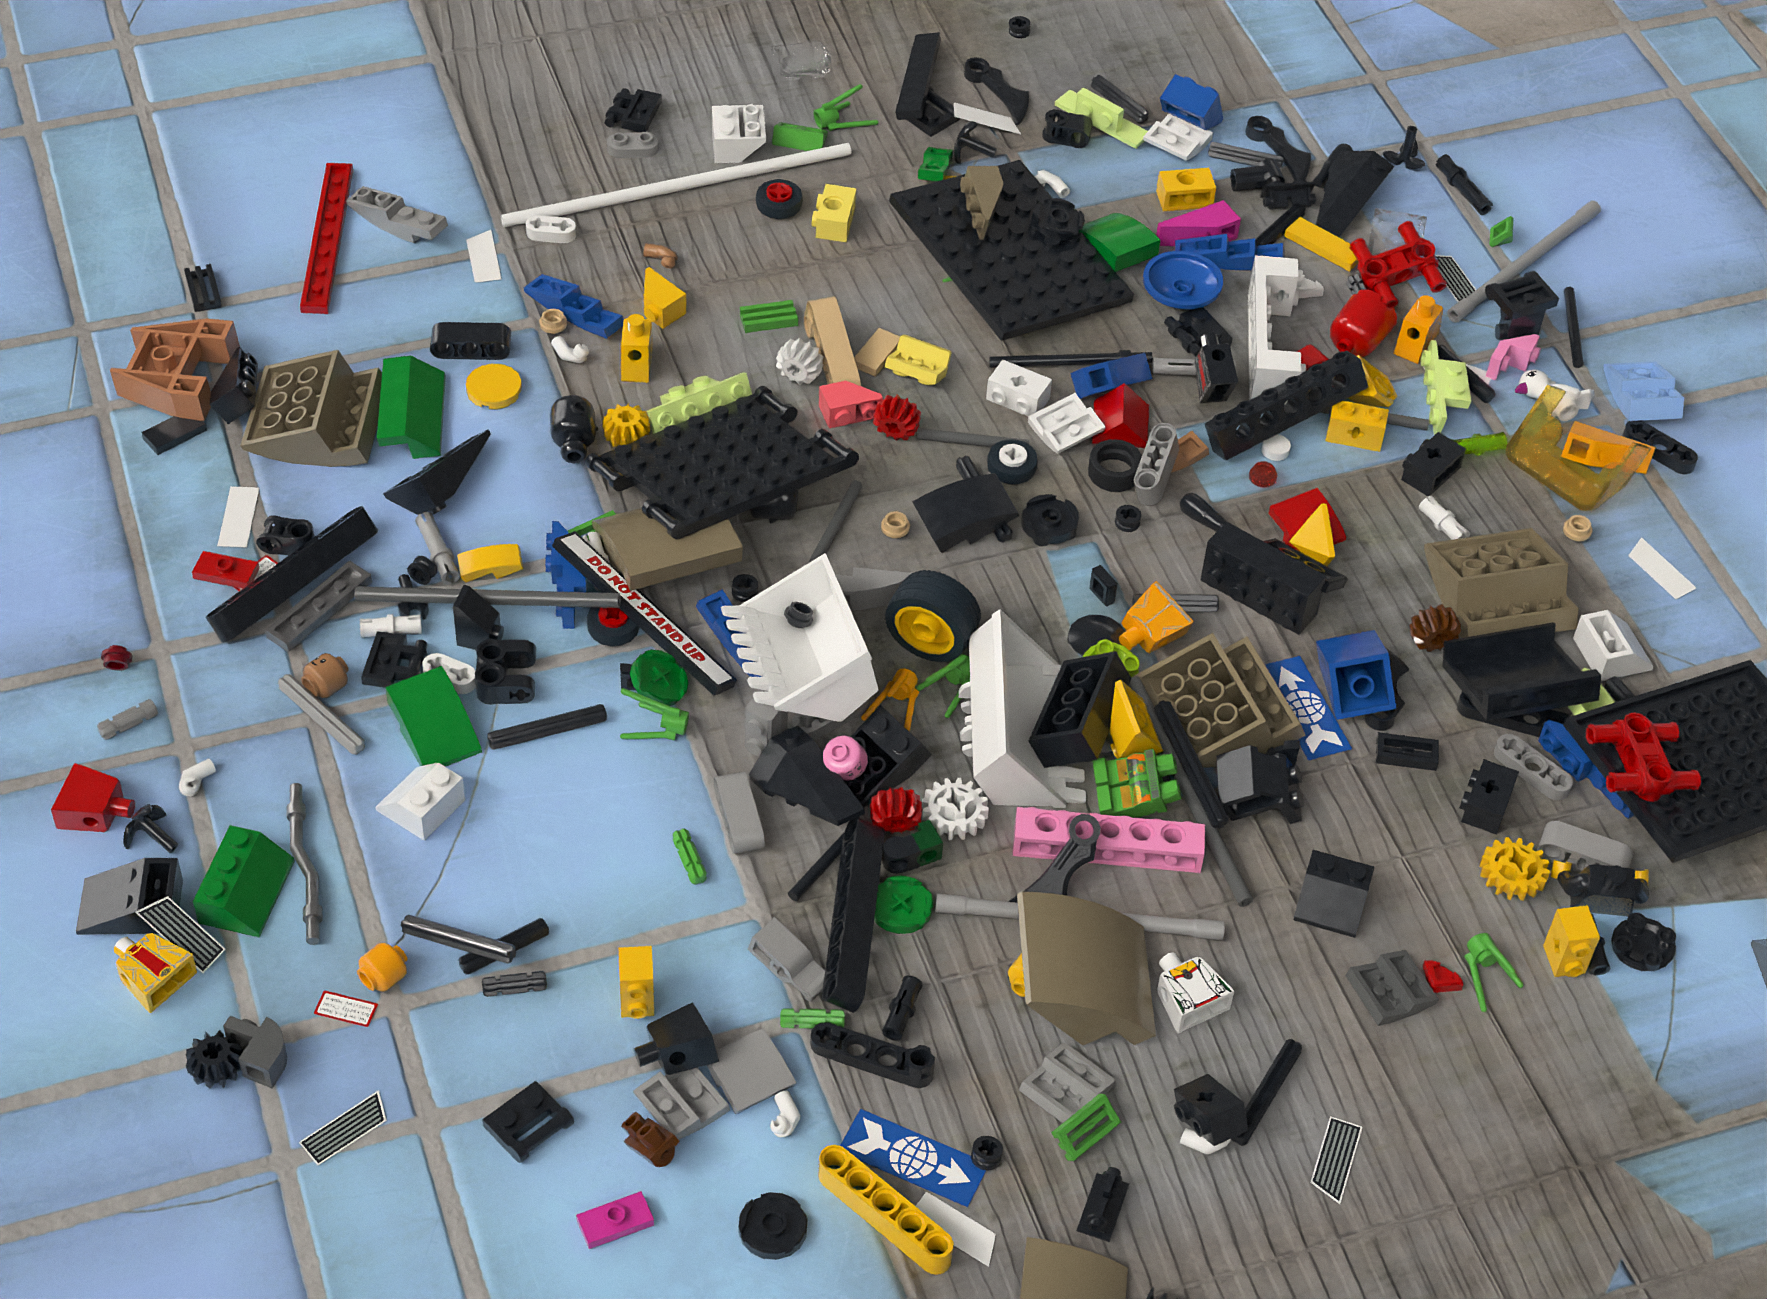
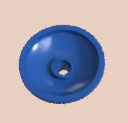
M1168 251L1155 256L1146 264L1143 273V284L1147 292L1161 304L1175 309L1191 310L1204 307L1218 298L1223 287V276L1218 266L1205 256L1189 251Z

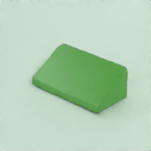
M779 122L774 126L772 144L804 151L820 149L824 147L828 131Z

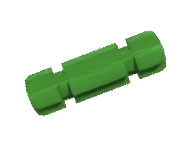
M685 828L680 831L676 830L673 833V842L675 847L679 849L677 852L685 870L688 872L687 875L690 882L694 885L705 882L707 880V872L704 865L701 864V858L694 842L691 841L692 838L689 831Z
M783 1008L780 1012V1025L782 1028H794V1025H799V1028H814V1026L824 1022L843 1028L845 1025V1013L842 1009H831V1012H826V1009H799V1012H794V1008Z

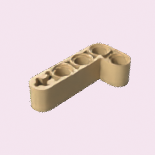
M836 297L807 301L804 314L805 331L808 338L815 339L816 346L819 348L818 353L824 356L823 370L827 384L848 381L861 386L860 376Z

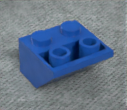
M1175 74L1160 97L1162 111L1201 129L1208 130L1220 124L1223 120L1218 92L1209 86L1203 87L1196 84L1189 77H1181Z

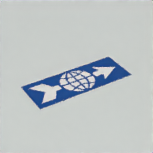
M1300 656L1265 664L1302 725L1306 736L1298 740H1300V746L1308 760L1352 749Z
M863 1109L859 1110L840 1145L861 1162L966 1207L970 1204L986 1170L975 1167L970 1155Z

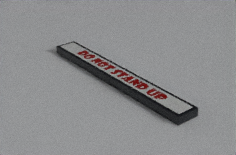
M574 531L555 538L552 547L602 593H620L621 605L619 609L661 648L672 655L713 696L734 687L737 679L639 589L630 591L624 576L577 532Z

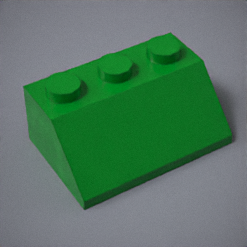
M229 825L193 900L198 924L260 938L295 862L294 857L259 831Z

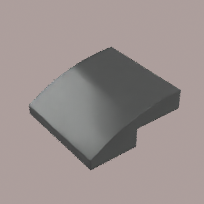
M1406 950L1381 954L1376 963L1350 967L1345 975L1378 1026L1419 1013L1437 1004L1439 1001Z

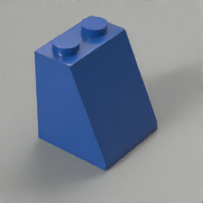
M1375 630L1316 641L1320 671L1336 720L1396 709L1389 653Z

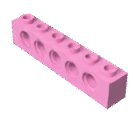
M1017 807L1013 856L1054 860L1070 839L1068 835L1070 821L1078 815L1088 813ZM1089 813V815L1096 818L1101 829L1096 843L1094 860L1088 863L1201 873L1205 848V824ZM1080 821L1075 827V832L1079 838L1088 839L1093 833V828L1089 822Z

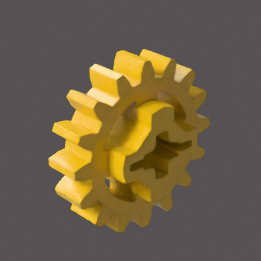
M1505 837L1503 844L1498 840H1494L1492 847H1486L1479 865L1482 868L1480 876L1488 878L1486 886H1495L1497 888L1496 895L1502 892L1507 893L1508 900H1511L1513 895H1518V898L1524 901L1526 893L1532 898L1536 897L1538 890H1544L1550 875V870L1547 869L1549 860L1542 859L1544 852L1542 850L1536 852L1532 850L1534 846L1532 842L1527 846L1523 845L1522 838H1518L1516 843H1512L1509 837Z

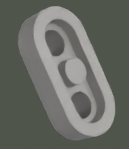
M618 132L607 138V152L617 158L650 157L658 152V138L649 132Z

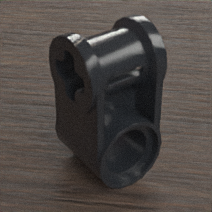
M1057 109L1049 110L1045 114L1046 128L1042 131V137L1046 142L1072 146L1074 148H1084L1088 145L1093 126L1092 120L1088 116L1063 112Z
M271 515L266 518L264 532L259 535L256 544L265 553L289 556L315 537L311 522L305 519H291Z

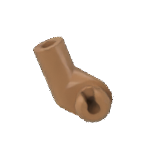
M645 243L644 257L662 259L661 264L665 268L672 269L675 267V260H678L676 252L666 246Z

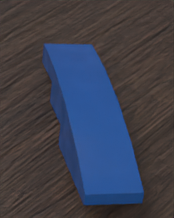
M1228 234L1175 240V251H1189L1200 254L1214 262L1219 269L1252 270L1255 255L1285 258L1283 243L1257 246L1255 238L1229 241Z
M541 274L524 287L525 293L547 309L562 311L568 322L607 339L623 326L624 319L622 315L604 310L601 300L582 295L579 285Z
M723 589L697 601L696 608L741 668L744 662H756L738 657L736 652L738 648L752 647L733 643L732 634H743V632L729 630L726 625L727 620L737 618L722 614V606H733ZM747 673L750 677H763Z

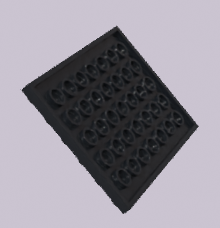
M1021 160L998 165L1004 185L984 240L979 239L977 230L972 226V214L966 207V195L961 192V178L965 177V174L891 193L890 204L1001 341L1131 303L1134 293L1082 232L1076 238L1065 241L1047 237L1036 229L1032 221L1035 206L1039 202L1040 204L1044 203L1045 199L1052 197Z
M1751 660L1586 711L1566 719L1563 726L1605 779L1609 776L1608 773L1627 772L1613 743H1588L1586 728H1588L1589 724H1612L1614 721L1624 719L1626 715L1633 712L1644 715L1652 723H1677L1679 727V738L1677 741H1662L1660 744L1671 769L1674 771L1697 770L1700 773L1701 785L1698 787L1699 789L1675 790L1669 795H1662L1658 801L1654 802L1640 798L1633 791L1616 792L1672 863L1767 830V678Z

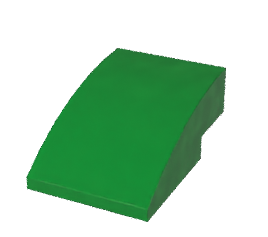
M1112 213L1088 222L1083 226L1082 233L1115 272L1151 259L1159 254L1160 239L1144 224L1128 215Z
M443 666L385 687L387 703L400 724V732L420 766L440 763L446 767L482 753V748L470 719Z

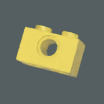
M825 184L823 194H818L816 205L818 211H814L812 216V227H816L815 238L847 242L856 208V188Z

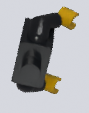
M1553 860L1550 877L1556 878L1564 892L1570 896V907L1588 905L1591 913L1628 917L1632 914L1634 902L1643 904L1649 898L1648 869L1640 871L1618 865L1592 864L1588 865L1579 874L1573 876L1571 873L1572 863Z

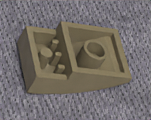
M1027 1237L1019 1299H1126L1128 1267L1082 1248Z

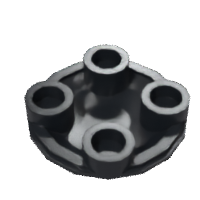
M1087 615L1077 619L1071 625L1067 641L1074 651L1083 656L1091 646L1096 645L1103 639L1122 645L1119 641V636L1125 630L1117 621L1110 617Z
M1632 913L1628 916L1627 920L1622 921L1614 929L1611 938L1612 949L1618 959L1628 967L1639 971H1656L1666 967L1673 960L1676 950V933L1656 920L1646 918L1640 913Z

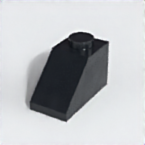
M463 585L453 604L457 646L476 650L477 646L484 640H502L504 627L500 624V613L470 586Z

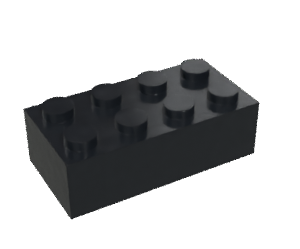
M1226 521L1207 542L1200 581L1253 609L1258 614L1280 624L1285 629L1300 635L1318 613L1326 575Z
M1116 651L1065 660L1028 740L1044 768L1065 766L1079 762H1091L1098 759L1110 731L1115 682L1122 680L1125 684L1129 685L1131 677Z

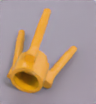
M905 668L897 670L892 681L888 682L885 689L861 716V719L863 721L867 720L887 696H893L898 700L908 698L904 727L910 732L915 700L919 694V691L915 688L918 683L916 674Z

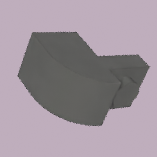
M229 1016L223 1028L225 1036L232 1034L236 1038V1042L240 1043V1046L243 1048V1053L239 1057L242 1076L273 1088L287 1064V1052L280 1027L268 1017L258 1027L251 1020H240Z

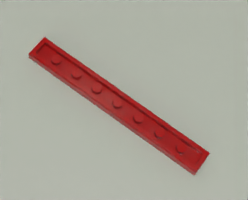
M326 163L301 297V313L328 314L347 210L346 200L349 199L353 176V164Z

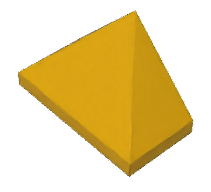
M1321 504L1289 542L1300 552L1326 566L1335 558V550L1327 504Z

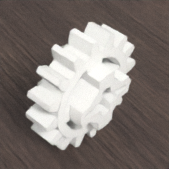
M945 778L944 785L941 786L939 783L934 782L933 790H925V798H922V820L930 819L934 828H937L939 836L947 833L948 840H952L954 835H959L961 840H965V833L969 832L975 836L977 827L984 828L985 819H988L989 807H987L988 798L982 797L983 790L981 788L972 789V781L963 785L961 778H957L956 783H951L948 778Z

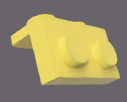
M902 335L899 338L897 350L887 357L885 367L893 370V373L896 375L911 376L917 378L921 384L935 385L946 377L952 353L950 350Z

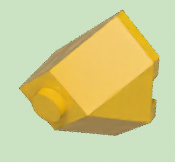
M1358 355L1357 357L1362 362L1368 388L1354 394L1349 399L1354 403L1363 405L1391 406L1394 402L1393 400L1397 398V394L1389 378Z

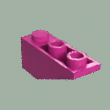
M1223 200L1158 223L1156 236L1160 239V246H1175V240L1228 234L1229 241L1238 238L1241 218Z

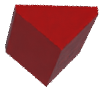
M1124 383L1094 400L1093 411L1104 424L1105 430L1092 436V444L1115 439L1129 442L1138 448L1146 447L1148 441L1149 405Z

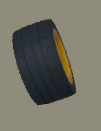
M920 570L908 575L899 585L887 606L885 620L891 635L907 651L932 662H947L958 658L969 645L970 635L978 629L981 620V609L976 598L961 582L941 572Z

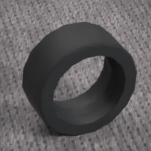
M1110 439L1102 441L1094 446L1090 453L1088 476L1096 486L1109 492L1130 490L1135 486L1134 477L1142 454L1137 447L1123 440ZM1114 459L1125 462L1131 468L1123 472H1113L1102 467L1100 463L1105 460Z

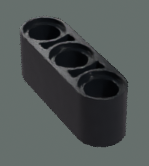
M439 322L432 327L430 352L439 359L502 360L507 358L510 353L512 332L507 325L502 323Z

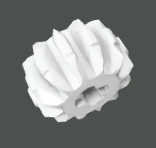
M798 338L796 341L790 339L778 351L776 367L782 370V376L789 377L790 382L795 380L799 385L804 382L810 384L820 375L824 356L818 353V347L810 345V341L804 343L801 338Z

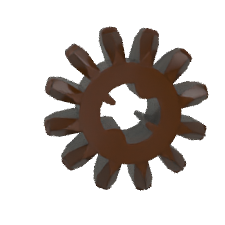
M1440 604L1433 608L1430 605L1427 610H1419V615L1411 617L1412 623L1409 625V631L1419 650L1426 649L1427 652H1432L1434 649H1438L1441 651L1444 647V641L1459 639L1461 624L1451 607L1445 608L1443 604Z

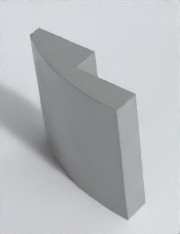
M763 1029L716 1050L719 1062L707 1065L717 1087H722L735 1114L796 1084L787 1064Z
M1063 1042L1045 1056L1040 1068L1022 1081L1019 1091L1063 1123L1098 1094L1106 1095L1115 1084L1116 1079Z
M698 1068L665 1076L660 1071L633 1090L634 1095L657 1123L673 1133L677 1139L686 1137L704 1128L730 1111L729 1104Z

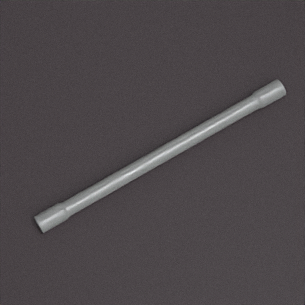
M1590 201L1584 205L1575 215L1468 297L1463 298L1447 311L1449 319L1457 323L1470 314L1476 306L1487 299L1485 294L1486 285L1492 283L1501 284L1513 279L1576 229L1601 212L1600 205L1596 201Z
M937 893L936 913L973 914L1019 919L1018 903L974 899L960 895ZM1122 913L1142 925L1144 931L1189 935L1194 938L1223 940L1224 921L1190 920Z

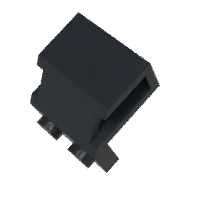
M1249 745L1216 756L1219 800L1231 821L1275 808L1281 811L1290 824L1302 821L1301 808L1304 807V800L1299 791L1302 775L1297 765L1293 766L1286 755L1280 753L1274 755L1258 752L1256 746Z

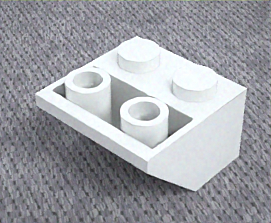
M763 105L712 106L714 163H740L766 143Z
M1609 610L1581 615L1573 639L1592 670L1597 669L1601 674V681H1606L1614 676L1620 678L1653 669L1654 666L1625 621Z

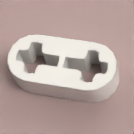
M535 215L526 221V235L534 241L569 243L576 238V225L570 218Z
M433 653L424 658L422 662L423 673L431 670V668L443 666L458 694H467L475 689V670L472 666L440 653Z

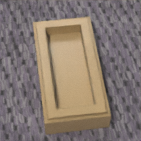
M878 328L854 357L857 369L876 377L885 366L887 357L897 350L900 336Z

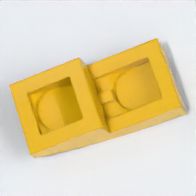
M518 544L491 545L457 554L460 577L465 583L493 573L496 579L524 569L521 549Z

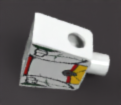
M1172 952L1160 960L1159 965L1164 972L1160 975L1157 991L1177 1033L1230 1010L1234 990L1202 958L1195 957L1182 963L1177 955Z

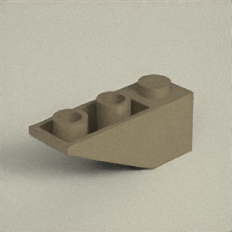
M968 166L965 177L961 178V192L966 195V207L972 214V226L977 230L981 240H984L1004 185L998 166Z

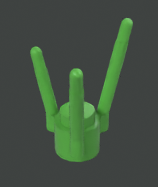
M862 84L851 88L832 101L822 104L821 108L813 111L817 126L820 129L827 127L829 131L840 128L877 125L879 122L878 120L836 123L839 120L838 111L849 106L850 102L846 101L839 105L836 104L862 89Z
M961 654L947 666L927 677L923 683L916 686V689L921 691L944 676L954 685H963L970 682L969 656ZM959 691L944 715L945 718L951 716L962 699L959 698Z
M625 688L621 689V694L640 701L638 703L639 707L661 714L660 727L666 728L665 731L622 733L620 735L621 739L666 738L675 740L676 734L684 736L689 720L688 711L670 707Z
M1488 933L1477 934L1468 941L1467 948L1470 952L1464 957L1470 966L1481 1012H1486L1487 1007L1477 963L1483 967H1488L1498 962L1519 988H1522L1524 984L1515 973V969L1498 950Z

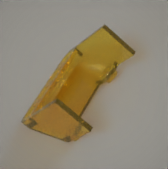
M1547 384L1507 444L1506 456L1510 462L1579 510L1594 511L1628 484L1651 448L1632 442L1619 463L1611 462L1607 464L1599 475L1584 464L1561 457L1563 450L1556 445L1563 435V426L1551 414L1566 391Z

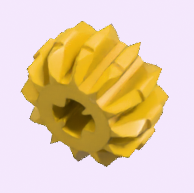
M629 402L626 406L622 407L617 404L615 409H608L602 421L606 441H611L613 447L627 445L639 440L642 436L649 435L650 423L647 411H642L639 405L631 407Z

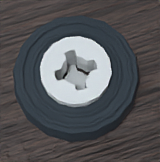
M1006 439L997 442L991 447L987 456V466L990 474L996 473L1000 482L1006 484L1027 482L1034 476L1038 465L1037 453L1033 447L1026 442L1016 439Z

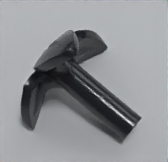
M974 121L966 123L957 137L954 146V158L958 164H961L960 153L961 149L965 146L992 158L997 150L993 146L970 137L969 133L978 126Z
M1415 126L1407 127L1405 140L1399 149V154L1394 151H1384L1382 153L1387 161L1395 165L1405 162V167L1408 169H1418L1425 166L1423 160L1413 158L1418 154L1417 128Z
M147 804L133 815L132 821L126 826L123 836V845L126 849H129L135 832L138 830H144L168 853H172L177 848L178 843L153 822L166 816L162 807Z

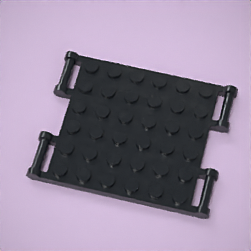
M760 386L752 395L740 397L732 403L715 407L712 411L702 415L692 416L687 421L667 426L662 431L642 436L637 441L617 446L614 450L602 455L591 453L587 456L585 465L591 471L598 472L607 479L609 485L616 491H623L632 486L639 489L650 498L642 506L643 514L648 518H654L663 525L672 538L681 539L853 467L859 460V454L852 448H846L833 439L832 434L826 429L818 430L814 437L810 439L802 435L788 424L796 419L798 415L797 409L791 404H785L776 398L766 386ZM764 404L769 405L771 408H773L775 411H777V413H775V414L772 413L770 410H768L767 408H765L763 405H764ZM823 448H828L839 457L834 458L824 451Z

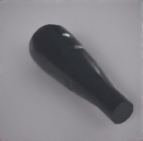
M1339 144L1331 152L1319 174L1313 179L1316 182V187H1320L1328 180V169L1342 151H1353L1350 145Z
M1195 493L1185 494L1180 501V508L1183 513L1216 532L1226 522L1211 505Z

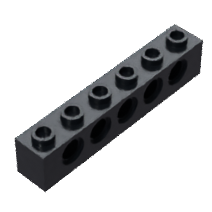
M1349 351L1338 352L1331 359L1311 366L1308 371L1298 376L1289 377L1284 383L1264 390L1261 395L1251 400L1240 402L1237 407L1225 413L1215 415L1212 420L1204 423L1212 451L1226 461L1368 388L1361 359Z

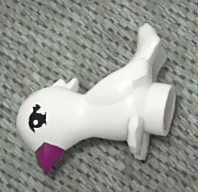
M1535 369L1524 372L1519 380V385L1515 389V393L1539 399L1544 405L1545 410H1547L1543 414V419L1550 422L1556 416L1561 421L1571 420L1577 415L1579 409H1588L1594 397V390L1592 389L1580 391L1568 385L1556 384L1544 372Z

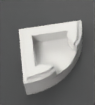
M1305 275L1302 278V285L1296 287V290H1299L1298 299L1323 296V286L1318 281L1313 282L1306 279Z

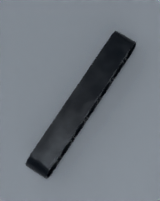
M363 506L351 510L219 605L205 618L222 643L235 638L378 532L377 527Z
M859 817L848 822L843 835L822 990L823 1001L852 1013L856 1012L861 1006L866 991L885 836L884 828Z

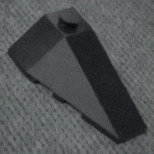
M1342 151L1328 169L1329 176L1324 187V198L1320 204L1316 225L1340 237L1394 168V165L1375 151Z
M489 429L470 437L445 453L443 457L424 466L420 472L405 478L383 493V495L389 501L416 515L430 511L433 515L446 507L445 501L456 493L490 437Z
M799 726L786 729L784 732L771 737L749 773L750 780L765 794L771 797L776 794L786 798V803L791 806L802 805L810 810V814L836 826H840L865 814L864 807L841 776L830 771L825 766L821 749Z

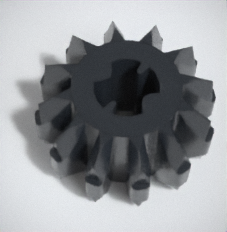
M221 1030L215 1036H210L205 1031L203 1040L193 1038V1048L186 1049V1069L190 1076H193L196 1084L199 1085L205 1082L206 1086L211 1089L215 1083H219L224 1088L227 1079L236 1081L237 1071L241 1070L239 1057L243 1053V1048L240 1046V1043L236 1042V1038L232 1034L224 1037V1033Z

